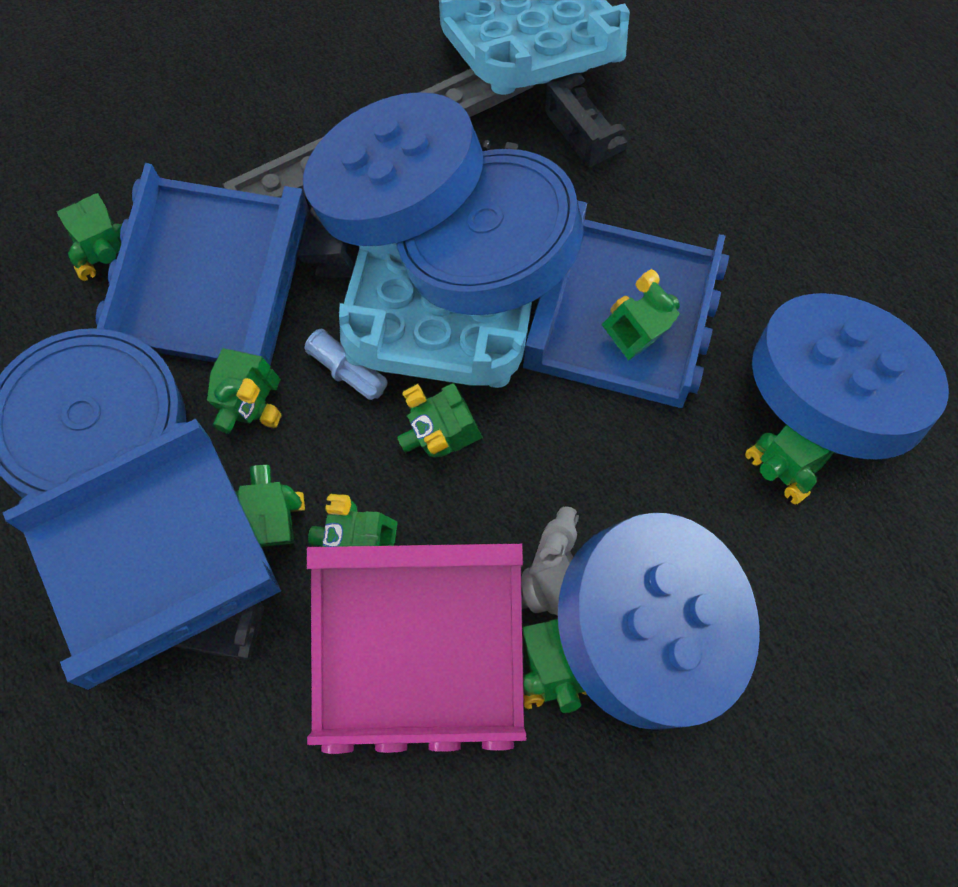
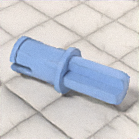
M318 329L309 336L304 346L305 352L330 369L331 376L336 381L344 380L368 400L378 399L383 394L388 383L386 378L374 369L350 364L345 358L346 352L342 344L330 336L326 330Z

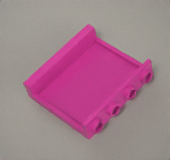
M522 544L307 547V569H311L312 731L307 737V745H322L323 753L339 754L354 751V744H375V751L392 753L406 751L407 743H429V750L455 751L461 749V742H482V748L486 750H509L514 748V741H526L523 707Z

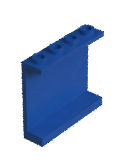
M196 419L188 423L180 422L167 427L161 436L142 445L126 447L116 453L114 459L95 468L78 470L71 474L66 482L48 491L31 493L19 501V505L2 512L6 522L25 535L68 645L71 657L60 662L66 679L69 683L87 690L281 591L212 441Z

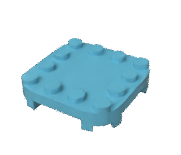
M439 0L440 25L443 33L474 73L483 81L490 83L492 91L497 94H510L519 87L548 83L552 79L573 73H582L590 68L609 62H620L626 57L630 11L625 3L612 7L606 0Z
M396 243L382 246H359V253L344 304L340 303V341L346 352V360L355 366H365L377 371L465 385H489L499 388L509 383L511 375L518 370L523 358L532 302L516 309L489 315H466L447 311L432 304L417 291L400 258Z

